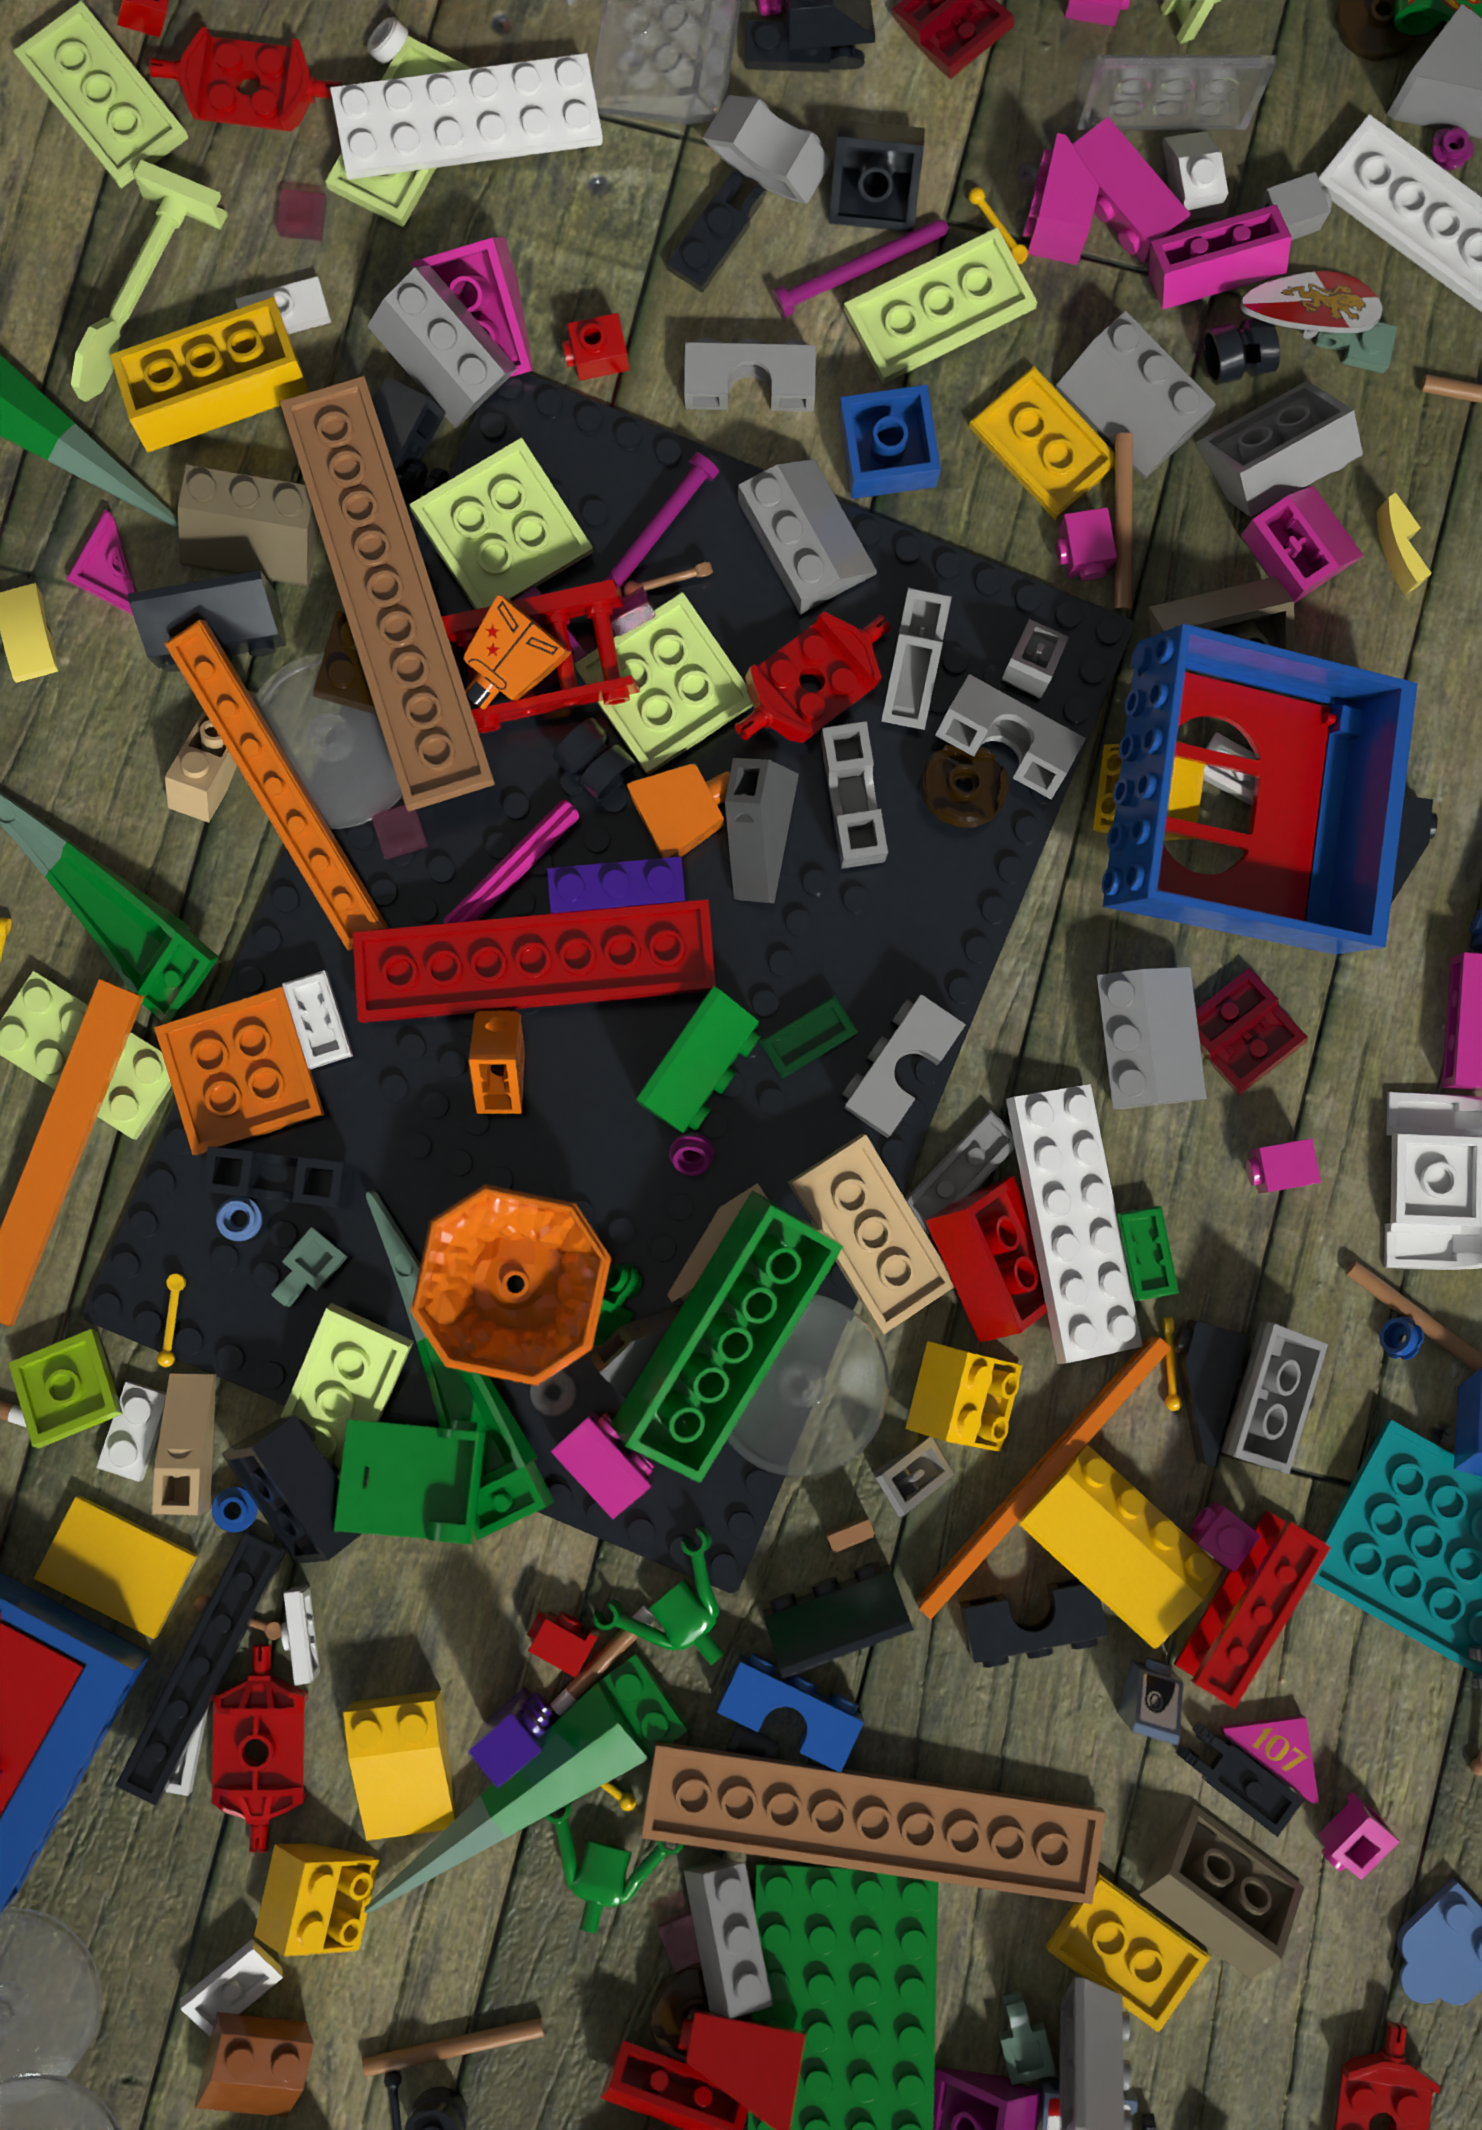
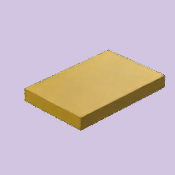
M1034 366L969 423V428L1054 520H1057L1115 468V453Z
M79 1495L74 1498L34 1579L155 1639L158 1637L198 1554Z
M1098 1871L1093 1903L1075 1902L1045 1945L1048 1952L1085 1979L1122 1995V2006L1158 2033L1211 1958L1206 1950Z

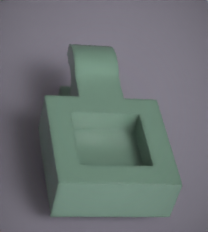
M1378 322L1371 330L1359 333L1319 331L1315 345L1325 349L1344 351L1342 364L1384 373L1390 365L1397 326Z
M311 1227L282 1261L292 1271L271 1295L285 1307H290L301 1295L307 1284L316 1291H319L348 1256L315 1228Z
M1020 1990L1003 1994L1011 2030L998 2034L1011 2085L1055 2075L1056 2072L1043 2022L1030 2025Z

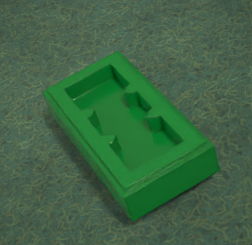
M1162 1205L1117 1213L1133 1300L1136 1302L1179 1294Z

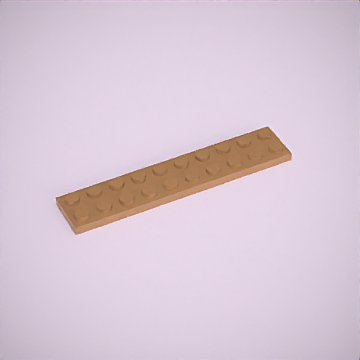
M365 376L280 401L408 812L495 785Z
M656 1741L641 1838L1092 1904L1106 1812L1103 1808L846 1769H842L840 1773L826 1766Z

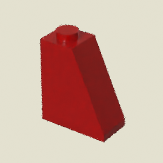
M695 2009L693 2020L684 2019L679 2049L688 2050L686 2063L774 2130H790L806 2036L804 2030L739 2017L729 2019L714 2012Z

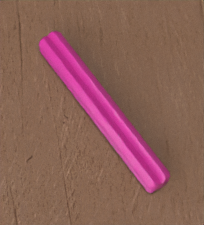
M565 799L561 800L444 918V924L478 921L579 819L580 815L577 809Z

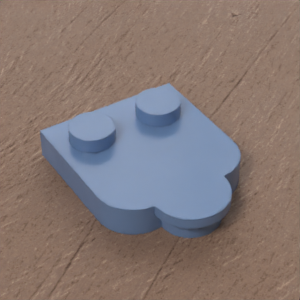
M1451 1878L1400 1928L1397 1935L1398 1950L1406 1960L1400 1970V1985L1405 1994L1417 2003L1428 2004L1441 1998L1449 2004L1462 2005L1472 2000L1482 1990V1908L1455 1879Z

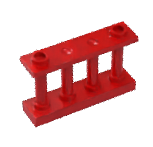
M606 580L512 601L539 625L544 624L545 628H549L550 634L570 651L571 646L567 631L570 618L587 615V618L592 619L604 681L578 687L571 653L566 660L556 667L561 691L535 696L533 688L519 700L492 705L491 701L485 710L474 703L475 709L471 711L478 733H487L500 729L501 722L603 701L604 705L622 704L630 700L629 695L640 693L639 684L632 675L621 677L610 615L614 613L613 609L624 607L621 589L615 580ZM491 606L442 617L448 639L453 644L458 643V646L463 647L464 654ZM466 662L471 684L478 675V672Z
M1266 1509L1254 1528L1262 1537L1235 1572L1228 1571L1173 1663L1181 1670L1193 1676L1191 1681L1195 1685L1233 1709H1236L1331 1549V1546L1288 1520L1285 1522Z

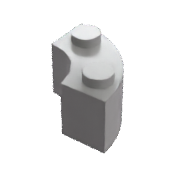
M728 95L703 137L704 141L718 156L733 169L744 174L747 179L780 197L802 204H808L832 162L821 147L822 143L817 135L806 129H797L782 121L770 111L764 101L755 96L740 97Z

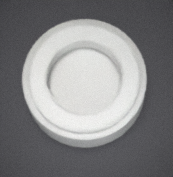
M395 17L385 19L372 33L367 45L368 53L379 63H387L404 45L408 35L407 28Z

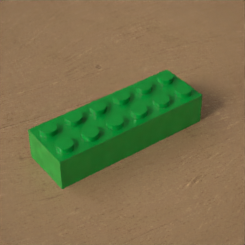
M752 1190L612 1421L611 1427L617 1432L624 1445L701 1483L844 1246L824 1230Z

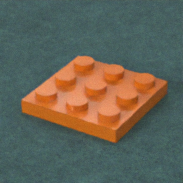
M283 987L154 1027L192 1155L197 1156L207 1153L208 1146L226 1147L325 1115L311 1069L308 1068Z

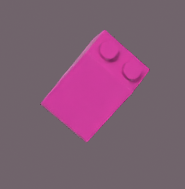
M492 237L411 262L413 269L427 265L432 267L518 368L510 377L533 371L519 284L505 237Z

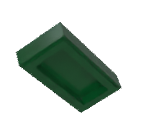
M834 995L764 1037L759 1043L781 1079H784L855 1036L858 1032Z

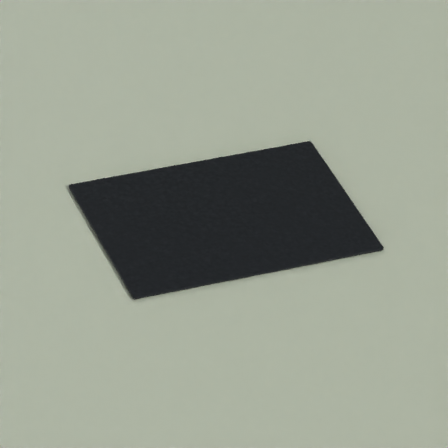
M528 373L509 377L479 406L449 478L450 480L516 440L520 438L524 440L593 547L592 554L537 586L536 588L542 595L602 582L691 470L692 466L689 464V460L698 452L712 461L719 469V473L713 481L704 480L620 587L624 607L613 609L614 613L610 615L614 637L683 592L746 683L745 676L752 665H760L813 625L824 611L858 629H863L876 619L878 615L885 617L882 624L887 620L889 621L891 630L872 643L882 676L881 680L875 688L823 727L867 721L874 763L873 781L878 809H881L888 849L885 862L841 869L821 747L822 729L804 743L790 741L771 727L768 729L762 727L749 737L748 740H743L741 738L743 731L738 735L735 730V724L741 722L753 712L754 706H752L649 775L653 776L685 765L696 764L706 782L726 771L730 773L733 758L771 760L799 774L775 902L763 903L734 899L725 802L717 805L724 818V825L682 856L686 901L709 900L716 988L725 993L759 1021V1026L755 1030V1032L761 1035L759 1041L834 995L837 997L858 1034L784 1079H781L759 1041L747 1058L739 1054L730 1067L736 1074L725 1091L719 1094L714 1090L706 1102L705 1106L710 1108L711 1111L697 1131L689 1127L686 1132L705 1136L714 1147L712 1164L703 1173L696 1176H687L680 1173L670 1160L671 1143L682 1133L643 1108L636 1099L709 992L515 1009V1011L521 1014L525 1049L522 1114H477L469 1064L475 1013L366 1023L358 1021L354 949L350 951L346 949L286 848L217 1007L283 987L282 983L325 970L329 975L353 1056L311 1069L325 1115L222 1148L353 1164L347 1208L247 1197L255 1201L261 1209L263 1219L260 1230L255 1236L245 1241H233L226 1238L217 1226V1212L226 1200L236 1197V1195L202 1192L207 1153L197 1156L192 1155L175 1100L84 1308V1319L87 1322L160 1352L163 1349L171 1292L167 1287L166 1281L172 1274H182L186 1279V1286L179 1293L171 1350L175 1359L210 1374H216L217 1377L286 1405L324 1312L333 1303L413 1341L379 1422L440 1428L428 1380L403 1298L366 1199L368 1191L374 1190L378 1193L420 1264L430 1220L484 1185L576 1203L611 1257L609 1268L614 1264L628 1263L636 1267L638 1274L642 1276V1286L638 1294L631 1299L626 1298L623 1303L624 1306L634 1313L630 1322L684 1303L681 1297L671 1302L667 1294L718 1209L757 1183L769 1200L813 1224L789 1186L788 1181L860 1134L867 1135L902 1193L1134 629L1133 621L1130 618L840 500L838 502L877 570V574L800 614L738 503V485L766 470ZM428 538L421 554L441 617L475 610ZM704 562H710L713 573L708 576H696L642 591L636 598H629L624 593V586L629 581L645 582L694 568L696 565ZM908 587L952 596L925 730L881 721ZM587 615L570 618V624L567 625V629L585 653L588 655L596 650L598 647L592 619L587 618ZM1029 619L1069 637L1054 674L1041 699L1001 681ZM449 640V642H450L451 645L460 647V646H458V643L453 644V643ZM463 659L460 676L466 690L470 685L467 665ZM575 671L578 687L584 686L585 684ZM969 674L1086 738L1052 799L1013 779L1019 767V759L1011 747L999 741L983 743L981 746L990 750L995 755L994 759L999 762L1001 767L1003 764L1008 773L1009 791L1001 811L990 822L980 826L955 827L942 822L928 810L921 796L920 778L928 758L934 752L936 753L943 749L945 745L950 744L935 735L950 705ZM802 675L799 677L800 684L805 690L810 692L821 690V684L816 677L812 675ZM559 680L539 695L561 691ZM499 691L492 700V705L510 702V700L504 693ZM468 698L471 710L475 709L474 702ZM597 702L501 722L500 729L479 733L495 785L409 812L405 806L378 716L355 708H347L309 795L389 928L387 929L444 924V918L564 799L577 809L580 815L579 819L479 920L551 914L547 868L661 858L627 789V784L649 776L641 768ZM589 718H594L607 731V734L611 737L609 746L620 745L636 761V766L627 779L609 796L596 803L579 786L580 774L572 775V773H567L552 757L555 749L563 739ZM963 784L956 785L963 792L969 791L968 787ZM922 994L966 1025L938 1065L919 1054H908L897 1061L894 1070L896 1082L902 1090L914 1097L915 1100L893 1133L886 1138L845 1110L844 1106L849 1099L842 1094L856 1073L863 1077L866 1076L874 1064L867 1057L881 1036L890 1040L899 1025L892 1020L905 1001L908 999L915 1004ZM492 1064V1073L497 1076H503L504 1064ZM688 1150V1151H687V1152H689V1153H697L696 1151H693V1150ZM239 1210L234 1214L233 1221L237 1227H243L247 1223L248 1217L243 1210ZM313 1227L348 1257L319 1291H316L307 1284L297 1300L290 1307H285L271 1295L292 1271L282 1261L308 1230ZM836 1261L822 1281L701 1483L649 1458L654 1464L653 1471L651 1472L655 1477L652 1486L614 1519L606 1513L551 1452L593 1411L599 1417L607 1413L614 1420L626 1400L599 1373L590 1360L589 1356L599 1346L593 1344L592 1350L537 1386L489 1376L538 1458L534 1462L555 1501L537 1512L694 1578L691 1556L682 1550L681 1540L686 1537L694 1547L701 1548L702 1539L696 1533L695 1528L697 1526L705 1527L709 1530L712 1538L710 1547L704 1552L710 1585L727 1593L737 1592L858 1301V1297ZM518 1275L510 1277L508 1280L509 1289L514 1293L522 1291L524 1288L522 1277ZM605 1287L603 1296L607 1297L609 1291Z

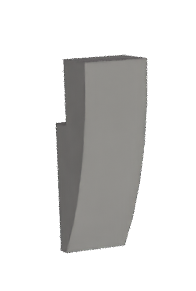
M908 587L882 722L925 730L952 598L951 595Z

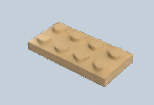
M860 1134L788 1181L789 1186L813 1225L824 1230L844 1246L835 1261L879 1333H887L955 1287L950 1280L946 1266L867 1135Z

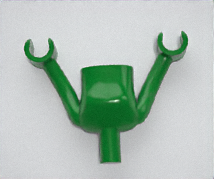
M702 1526L695 1528L696 1533L702 1539L701 1548L694 1547L686 1537L681 1540L682 1550L691 1556L698 1595L686 1579H684L648 1609L661 1624L665 1633L624 1615L622 1604L613 1599L607 1601L608 1607L614 1614L613 1621L606 1620L600 1611H595L593 1614L594 1624L602 1630H610L615 1626L652 1644L671 1651L685 1650L695 1645L710 1665L715 1663L725 1653L709 1634L720 1612L710 1585L704 1559V1552L710 1547L712 1542L709 1530Z
M570 1802L566 1805L565 1813L561 1818L554 1816L552 1813L545 1816V1818L549 1822L554 1823L567 1887L573 1891L576 1897L586 1902L579 1929L596 1934L603 1907H616L620 1904L628 1903L658 1864L667 1855H674L680 1852L685 1844H679L677 1848L670 1849L665 1845L664 1841L657 1840L658 1845L634 1869L626 1882L632 1851L594 1840H586L582 1861L577 1870L576 1854L567 1820L573 1812V1805Z

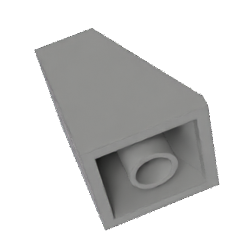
M1463 4L1459 7L1410 72L1386 114L1393 120L1439 130L1444 128L1451 130L1453 127H1459L1468 132L1469 136L1482 139V18Z

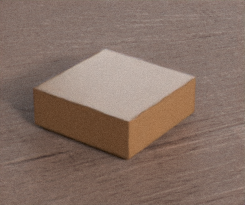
M867 1514L825 1531L832 1550L836 1552L870 1539L875 1534Z

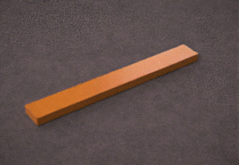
M198 620L164 643L348 951L354 949L353 932L389 928L206 620Z
M99 979L0 1228V1323L8 1327L16 1323L145 997L105 979Z
M1149 1336L1143 1342V1347H1139L920 1593L916 1598V1604L919 1610L930 1620L1171 1350V1347L1160 1337Z

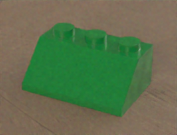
M713 986L636 1100L643 1108L680 1133H686L689 1127L697 1131L711 1111L705 1104L714 1090L722 1094L735 1076L736 1072L730 1069L731 1065L739 1054L747 1058L759 1041L761 1035L755 1032L759 1026V1021L725 993Z

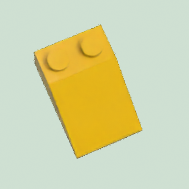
M437 1690L353 1701L343 1712L348 1760L366 1841L445 1830L456 1819L442 1691Z

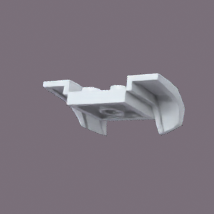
M1387 1092L1386 1135L1392 1136L1390 1223H1385L1384 1268L1430 1270L1482 1268V1097Z

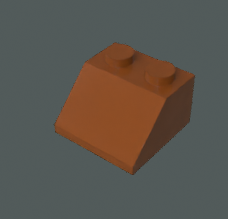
M217 2012L195 2101V2108L287 2117L303 2091L314 2042L307 2022Z

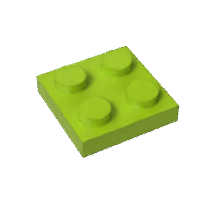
M93 1329L8 1363L32 1446L36 1448L44 1447L123 1414L99 1334Z

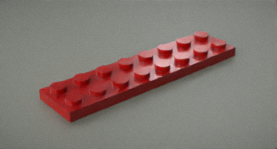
M708 899L353 932L357 1019L361 1023L709 992L713 986L716 987L710 903Z

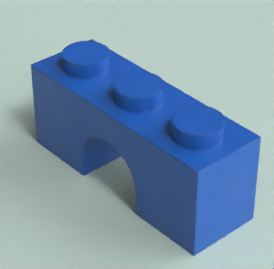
M752 1653L751 1658L740 1654L718 1700L717 1713L758 1732L770 1711L778 1707L794 1708L803 1715L806 1721L805 1729L798 1742L799 1753L841 1773L864 1724L862 1713L857 1711L859 1705L838 1693H834L833 1697L830 1698L816 1691L818 1685L796 1673L791 1678H783L781 1673L775 1671L777 1665L759 1654Z

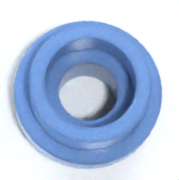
M236 1196L226 1200L220 1206L216 1217L220 1232L226 1238L233 1241H245L255 1236L261 1228L263 1219L258 1204L252 1199L243 1196ZM239 1210H243L248 1217L247 1223L243 1227H237L233 1221L234 1214Z

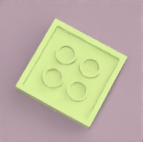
M522 438L410 504V510L474 609L491 606L498 595L505 596L513 601L534 585L536 587L593 552L592 545Z
M683 592L614 637L621 677L632 675L639 684L640 693L629 695L630 700L622 704L604 705L603 701L597 702L647 776L753 706L747 693L746 683ZM598 648L574 664L575 671L585 685L604 681Z

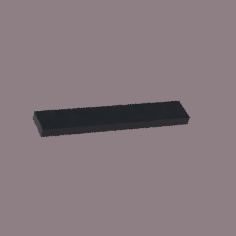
M244 1531L115 1784L116 1787L154 1806L160 1804L287 1552L286 1549L249 1531Z

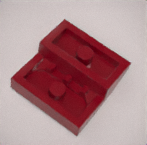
M901 0L891 9L893 17L909 38L949 79H952L1014 27L1013 14L996 0Z
M1250 968L1196 1009L1201 1052L1238 1096L1307 1043L1308 1036L1278 1005V997Z

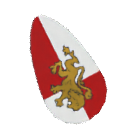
M1332 271L1301 273L1263 283L1248 292L1240 304V308L1245 314L1271 324L1299 329L1305 339L1315 337L1319 331L1359 333L1371 330L1378 324L1383 309L1379 297L1369 286L1352 276Z

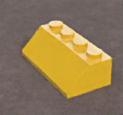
M275 297L110 354L129 420L147 453L281 406L280 401L310 392Z
M1088 1444L1085 1445L1029 1508L1018 1523L1153 1649L1159 1647L1205 1599L1223 1569Z

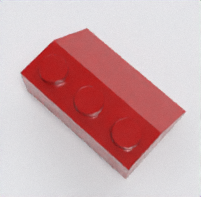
M1013 1176L947 1205L926 1220L932 1239L940 1252L950 1280L956 1288L979 1342L1022 1333L1047 1313L1027 1206Z

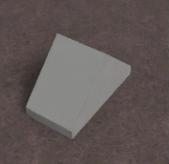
M1029 619L1001 681L1041 699L1054 674L1069 637Z
M932 1437L924 1439L872 1471L899 1517L906 1515L955 1475Z

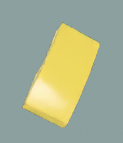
M1394 493L1377 510V527L1388 567L1398 586L1406 595L1417 588L1432 573L1409 542L1421 527L1397 493Z
M33 583L0 592V633L14 681L17 683L58 672L54 638L47 628L43 596L37 584Z

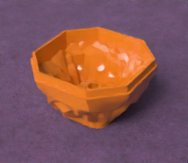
M484 1185L430 1220L410 1312L446 1367L537 1386L592 1350L611 1257L576 1203ZM513 1275H518L524 1280V1288L519 1293L512 1292L508 1287V1280Z

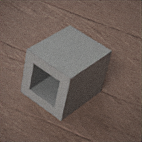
M1316 172L1267 188L1257 207L1259 210L1277 204L1291 234V240L1319 231L1331 212V197L1326 186H1321Z

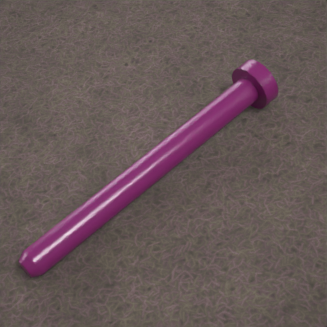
M937 219L788 290L783 285L772 289L771 294L777 311L782 318L793 315L794 306L944 236L948 231L946 221Z
M698 452L689 460V464L692 466L691 470L603 581L614 579L619 588L623 585L704 480L713 481L718 475L719 469L712 461Z

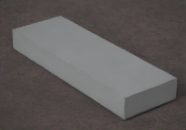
M991 1110L987 1111L905 1198L921 1227L930 1237L932 1236L926 1220L947 1205L972 1194L1015 1148L1012 1130Z

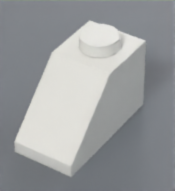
M1206 132L1163 137L1162 146L1169 187L1191 214L1188 221L1218 217L1228 195L1220 149Z

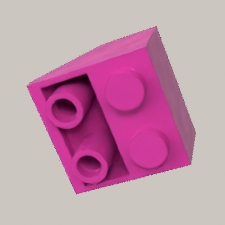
M1057 133L1053 150L1044 148L1023 236L1031 238L1028 255L1078 265L1091 227L1100 185L1065 134Z
M1314 486L1286 496L1252 519L1241 535L1270 577H1277L1294 600V603L1364 556Z
M593 1411L551 1452L606 1513L614 1519L652 1486L655 1478L651 1473L654 1464L647 1456L635 1450L630 1451L619 1439L617 1432L611 1427L613 1419L607 1413L599 1417Z

